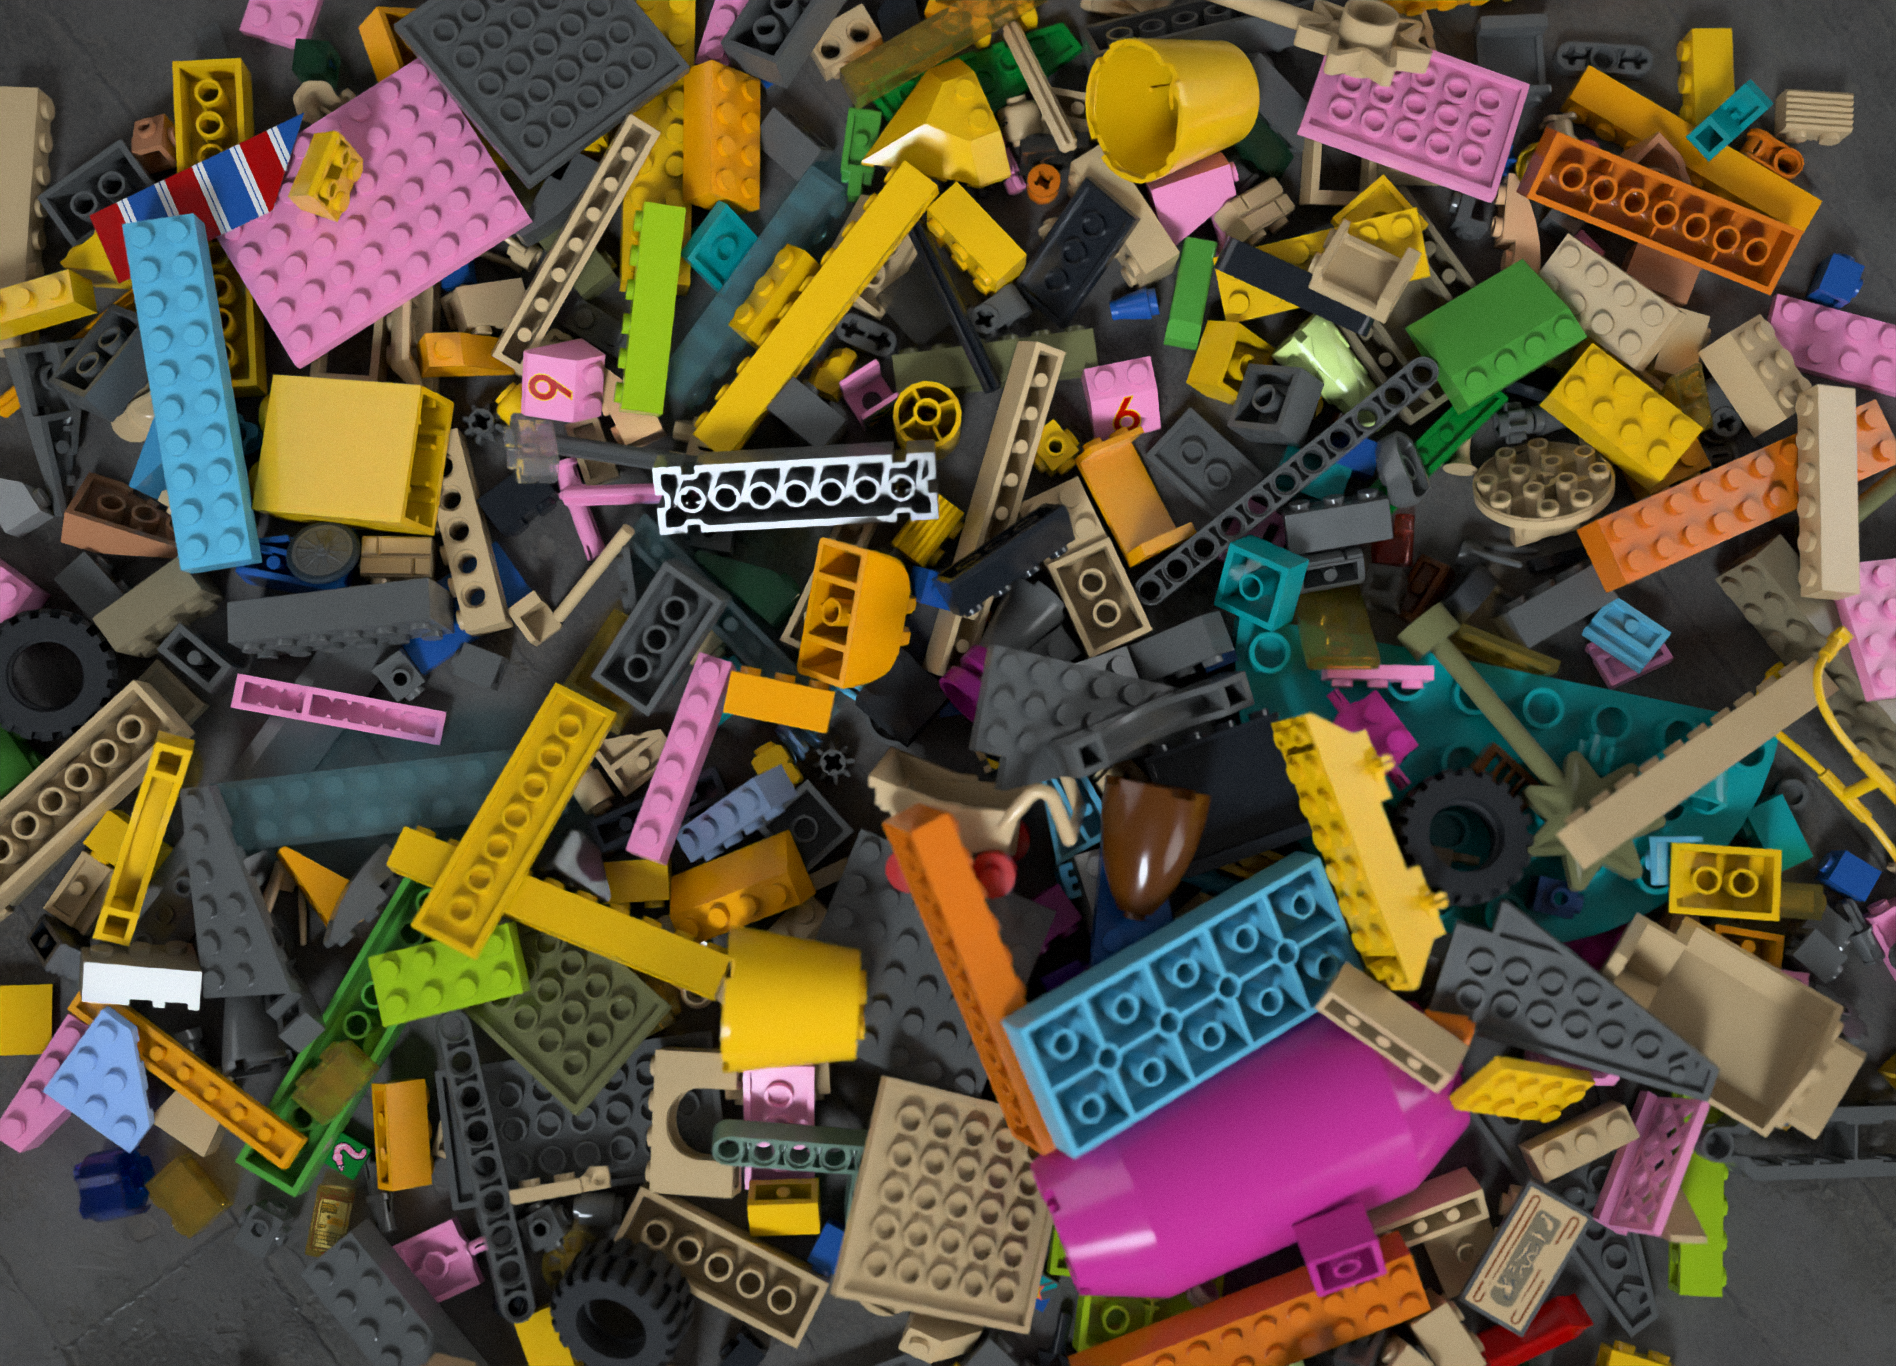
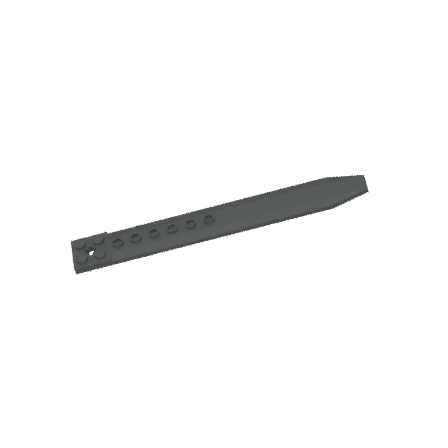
M381 642L377 643V647L371 649H359L356 646L344 647L343 652L326 653L323 650H318L294 684L370 697L381 682L372 673L373 666L401 645ZM271 715L219 785V790L233 822L231 832L237 846H242L245 854L262 846L346 728ZM185 833L149 881L130 943L146 942L150 945H159L173 940L191 943L195 938L196 927ZM103 941V943L110 944L112 946H125L108 941ZM74 981L65 995L73 1000L79 992V983L77 984ZM131 999L129 1006L140 1013L149 1000Z

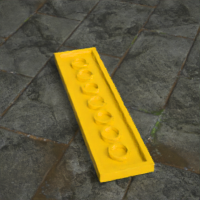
M555 682L413 920L412 928L477 960L618 717L616 712Z

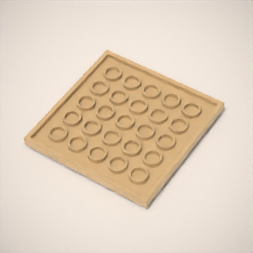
M882 1075L830 1294L837 1297L1029 1334L1053 1219L1039 1193L1029 1166L1040 1153L1012 1136L998 1103Z

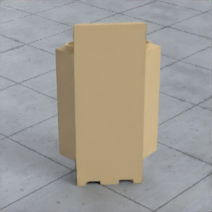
M1636 913L1631 922H1628L1620 939L1612 948L1599 971L1717 1064L1720 1070L1708 1103L1764 1137H1767L1775 1126L1782 1129L1788 1123L1811 1138L1816 1139L1822 1132L1867 1054L1838 1037L1844 1026V1023L1839 1021L1844 1010L1843 1006L1687 916L1684 917L1678 928L1672 933L1643 915Z

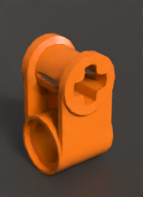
M1752 128L1748 131L1746 135L1747 141L1741 150L1738 151L1739 153L1789 182L1802 171L1804 159L1796 149L1777 140L1763 129ZM1778 164L1784 165L1788 173L1782 172Z

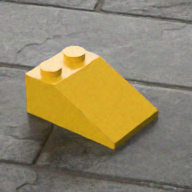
M1671 842L1668 913L1779 921L1782 850Z

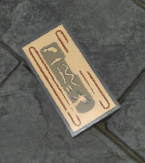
M1528 1177L1458 1294V1300L1523 1337L1594 1219L1593 1213Z

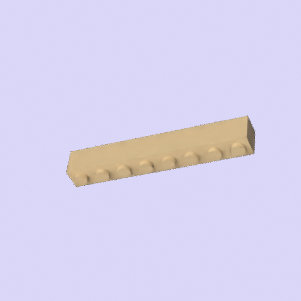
M0 86V289L44 276L41 260L42 250L46 247V235L43 231L44 217H47L48 212L37 196L46 191V186L51 180L48 157L53 148L50 128L51 120L55 117V107L52 99L38 87ZM38 330L1 340L0 357L5 358L4 348L39 343L40 336Z
M632 114L626 115L491 351L493 357L523 374L524 350L538 348L659 137V131Z

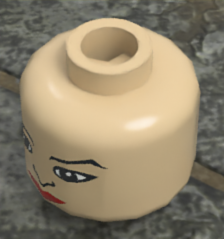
M1025 94L1006 99L1007 106L998 111L1003 139L1006 142H1012L1013 147L1039 141L1038 135L1043 133L1044 126L1041 124L1042 115L1036 101H1027Z

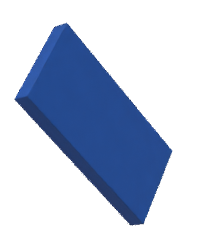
M495 541L491 545L507 607L510 608L532 592V590L498 542ZM471 558L463 564V572L470 573L474 571L477 566V559ZM451 573L437 582V584L449 592L448 578L452 577ZM478 590L472 595L471 604L473 606L479 605L484 601L485 591ZM457 597L453 598L454 634L443 635V639L437 641L413 638L410 639V643L402 645L423 675L428 674L451 658L458 648L463 647L464 642L470 644L480 637H472L465 630L460 629L456 618V611L460 610Z

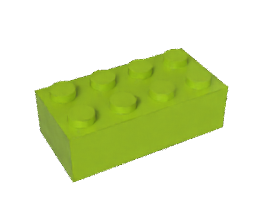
M516 922L496 926L477 960L439 941L368 957L383 1027L531 990Z

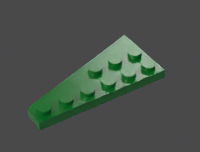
M1063 22L1025 34L1047 78L1082 53L1083 47ZM1003 41L993 44L992 48L977 53L972 51L926 66L922 71L906 76L901 74L892 77L891 81L879 85L874 83L865 86L864 92L876 108L882 111V116L889 123L928 69L957 58L961 59L975 72L994 116L998 115V111L1001 108L1007 106L1006 99L1024 95L1030 89L1008 44Z

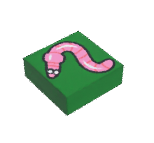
M344 1131L340 1134L324 1163L351 1180H355L363 1169V1164H366L375 1148Z

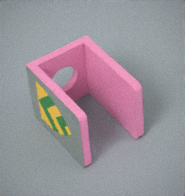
M877 359L839 382L843 398L865 432L893 415L894 404L900 394L898 392L893 394L882 378L880 364ZM871 392L877 393L881 397L882 402L869 410L865 409L862 404L863 397Z

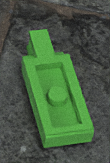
M849 107L840 168L841 182L849 183L847 191L848 202L856 203L863 193V185L871 186L872 178L874 179L876 165L874 167L861 165V161L880 136L882 111Z

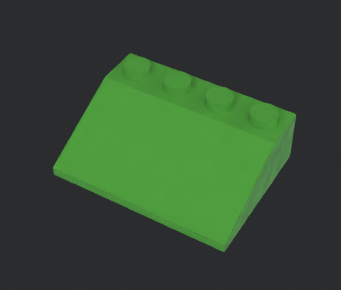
M1523 259L1405 328L1422 357L1431 358L1436 362L1439 369L1437 381L1458 415L1574 348L1587 338L1569 307Z

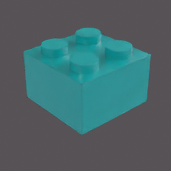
M1251 534L1230 543L1214 605L1269 631H1274L1293 620L1309 559Z

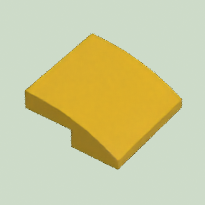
M53 984L0 985V1056L43 1054L52 1040Z

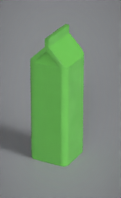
M1186 237L1184 239L1163 345L1197 351L1214 266L1213 258L1216 255L1218 245L1217 242L1193 237Z

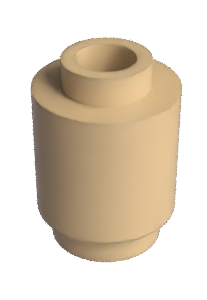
M591 764L573 793L586 815L594 813L595 817H598L613 807L611 802L615 798L614 793L599 770L593 769Z

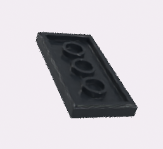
M1086 177L1015 282V287L1021 295L1060 329L1066 328L1141 218L1094 178Z

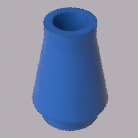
M1145 286L1116 300L1109 301L1113 321L1119 319H1152V316L1160 314L1155 288L1147 289Z

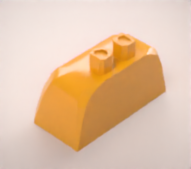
M825 537L819 539L796 668L798 673L845 689L871 683L884 676L892 668L899 654L900 646L909 644L911 632L909 627L904 626L906 613L911 614L915 611L917 603L916 596L910 594L909 576L900 560L887 554Z

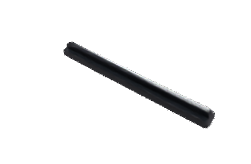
M920 218L908 235L984 393H992L1001 387L999 377L922 218Z

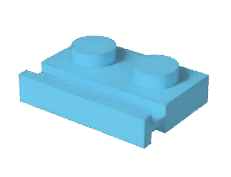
M1620 598L1603 606L1582 632V636L1638 674L1642 672L1671 634L1670 631Z

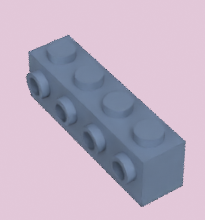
M782 765L776 766L753 777L683 826L678 832L677 840L691 863L702 857L708 862L725 852L722 846H725L727 849L743 840V832L748 835L764 826L765 824L762 819L765 818L766 821H769L785 811L783 805L799 794Z

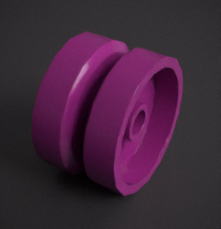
M976 644L961 657L962 668L952 666L939 680L940 687L946 697L972 723H974L987 654V648Z

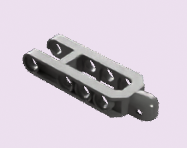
M1880 1099L1840 1100L1824 1127V1153L1743 1155L1735 1151V1134L1748 1135L1752 1129L1726 1113L1718 1120V1124H1705L1702 1126L1694 1151L1703 1159L1724 1163L1733 1174H1742V1176L1752 1181L1896 1176V1153L1881 1151L1858 1152V1124H1883V1120H1896V1101Z

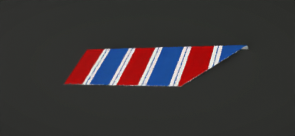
M304 113L89 215L118 283L120 284L131 279L122 224L193 213L205 224L207 240L210 241L273 211Z

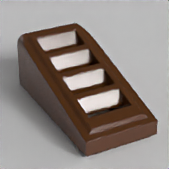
M1495 742L1487 743L1467 767L1472 768L1473 773L1478 774L1481 771H1485L1484 769L1495 758L1499 762L1490 771V774H1493L1492 781L1498 783L1494 778L1504 766L1509 771L1501 780L1508 784L1514 775L1519 778L1517 783L1508 792L1512 797H1515L1525 784L1527 786H1541ZM1522 799V801L1525 804L1519 806V808L1523 814V812L1528 808V805Z

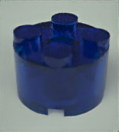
M139 1145L131 1153H128L120 1146L88 1154L81 1163H77L74 1166L73 1176L76 1183H78L81 1199L79 1211L82 1218L85 1220L93 1219L96 1222L103 1223L143 1214L150 1209L152 1204H146L148 1196L155 1194V1173L149 1156H141L137 1149H141Z

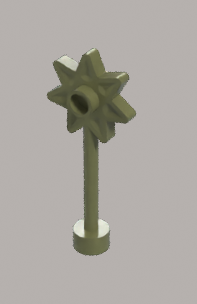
M1441 602L1430 608L1397 636V639L1418 662L1432 652L1544 784V786H1528L1521 792L1522 799L1544 822L1534 833V845L1528 847V853L1532 857L1562 856L1567 884L1573 892L1584 890L1601 866L1628 880L1641 877L1643 870L1633 839L1662 828L1666 823L1663 815L1585 870H1583L1556 835L1568 826L1564 819L1581 807L1586 812L1591 810L1593 807L1589 802L1605 790H1608L1611 795L1617 792L1614 785L1628 774L1632 773L1637 778L1639 773L1638 767L1635 764H1628L1600 779L1581 753L1573 751L1565 756L1561 771L1450 641L1449 637L1461 626Z

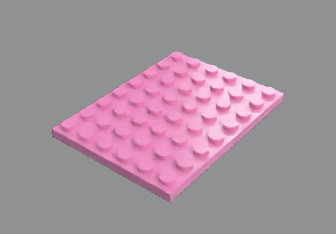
M417 58L298 133L273 211L216 238L296 367L302 369L533 221L459 106ZM340 132L364 160L362 175L358 181L354 182L349 194V206L344 213H341L338 222L301 210L288 198L314 133Z

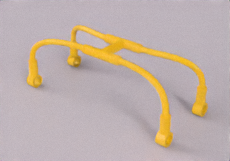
M1842 625L1827 637V643L1818 653L1819 658L1815 663L1812 677L1813 690L1818 707L1828 726L1841 744L1853 756L1852 760L1868 777L1846 787L1829 768L1825 769L1814 757L1783 731L1777 733L1775 737L1818 774V778L1861 823H1865L1896 862V847L1872 818V813L1858 799V797L1879 788L1896 805V784L1865 751H1860L1845 734L1832 714L1823 691L1822 673L1825 664L1830 662L1837 652L1854 637ZM1782 661L1777 662L1765 673L1766 677L1762 682L1772 675L1777 680L1782 678L1778 673L1785 667Z

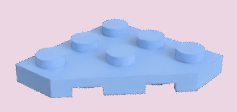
M107 1006L93 1021L43 1092L125 1151L131 1153L155 1123L153 1108L149 1109L146 1090L149 1087L144 1061H140L137 1042L139 1041L137 1026Z

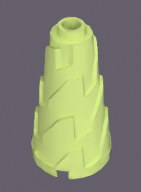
M1312 314L1298 326V329L1293 334H1290L1271 355L1282 366L1302 367L1324 383L1320 396L1328 404H1334L1344 414L1378 388L1367 375L1368 370L1349 348V342L1336 325L1315 314ZM1367 410L1358 412L1357 420L1362 426L1370 427L1375 424L1373 413Z

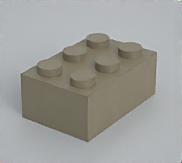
M177 556L92 619L116 652L139 658H150L159 653L157 648L179 623L190 626L199 617L204 618L211 615L218 609L219 606L217 604L224 600L225 597L207 572L191 574L181 571L179 557Z

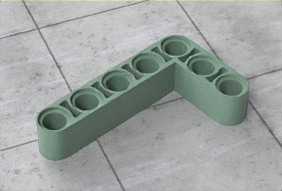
M728 1119L719 1122L714 1127L712 1151L717 1162L728 1166L848 1174L844 1198L845 1224L847 1225L869 1130ZM725 1140L735 1141V1143L729 1145L722 1142ZM764 1142L771 1144L767 1147L757 1146L758 1144ZM797 1145L806 1146L802 1150L793 1149ZM831 1148L841 1149L838 1152H828Z

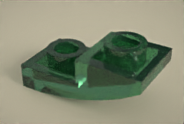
M1258 117L1249 134L1243 140L1234 144V147L1243 159L1254 162L1265 180L1275 177L1279 181L1294 158L1282 140Z

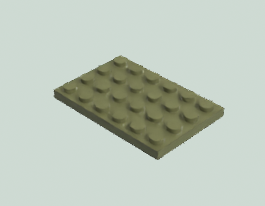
M502 916L497 926L516 921ZM516 922L531 990L461 1009L574 1115L580 1116L673 1006L628 966Z

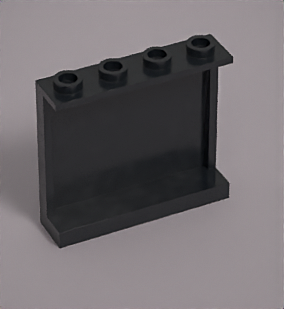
M1264 708L1248 714L1250 721L1236 726L1233 719L1214 726L1215 734L1203 737L1200 731L1181 738L1183 742L1181 746L1170 749L1168 743L1148 750L1150 757L1144 758L1152 782L1195 790L1197 794L1205 793L1212 795L1201 839L1185 872L1187 879L1313 835L1309 820L1300 808V797L1295 784L1290 781L1287 775V764L1282 751L1274 742V731L1271 723L1279 721L1278 711L1270 714L1268 708Z

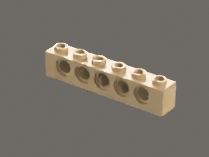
M458 428L450 429L445 464H453V469L449 475L443 477L435 530L437 534L441 533L444 545L440 546V554L445 566L449 565L452 575L451 578H448L449 590L453 598L457 597L460 610L456 611L458 625L461 630H465L472 637H478L511 628L513 624L511 616L506 611L508 607L491 545L492 540L485 513L476 501L480 498V493L466 437ZM455 495H461L460 504L455 508L448 509L449 499ZM462 527H469L468 536L464 540L456 541V532ZM471 558H476L477 566L475 570L470 573H464L463 564ZM478 590H484V601L479 605L473 606L471 604L472 595Z

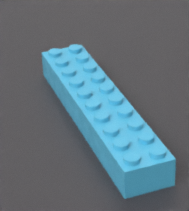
M193 213L122 224L181 571L195 574L262 563L205 224Z

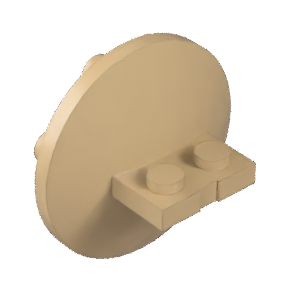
M1534 438L1527 444L1498 449L1495 455L1478 469L1479 472L1475 474L1472 484L1473 499L1478 509L1488 518L1510 527V541L1516 548L1540 541L1542 538L1557 536L1580 529L1581 522L1597 515L1612 500L1615 492V474L1610 463L1596 453L1592 446L1548 442L1544 438ZM1527 450L1523 453L1516 455V452Z

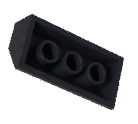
M1043 503L931 579L952 614L958 616L965 614L966 617L974 615L984 607L982 602L992 595L994 598H997L1008 592L1012 588L1011 582L1020 576L1025 579L1036 573L1040 569L1039 563L1048 557L1052 560L1064 554L1068 550L1067 544L1075 540L1067 508L1062 504Z

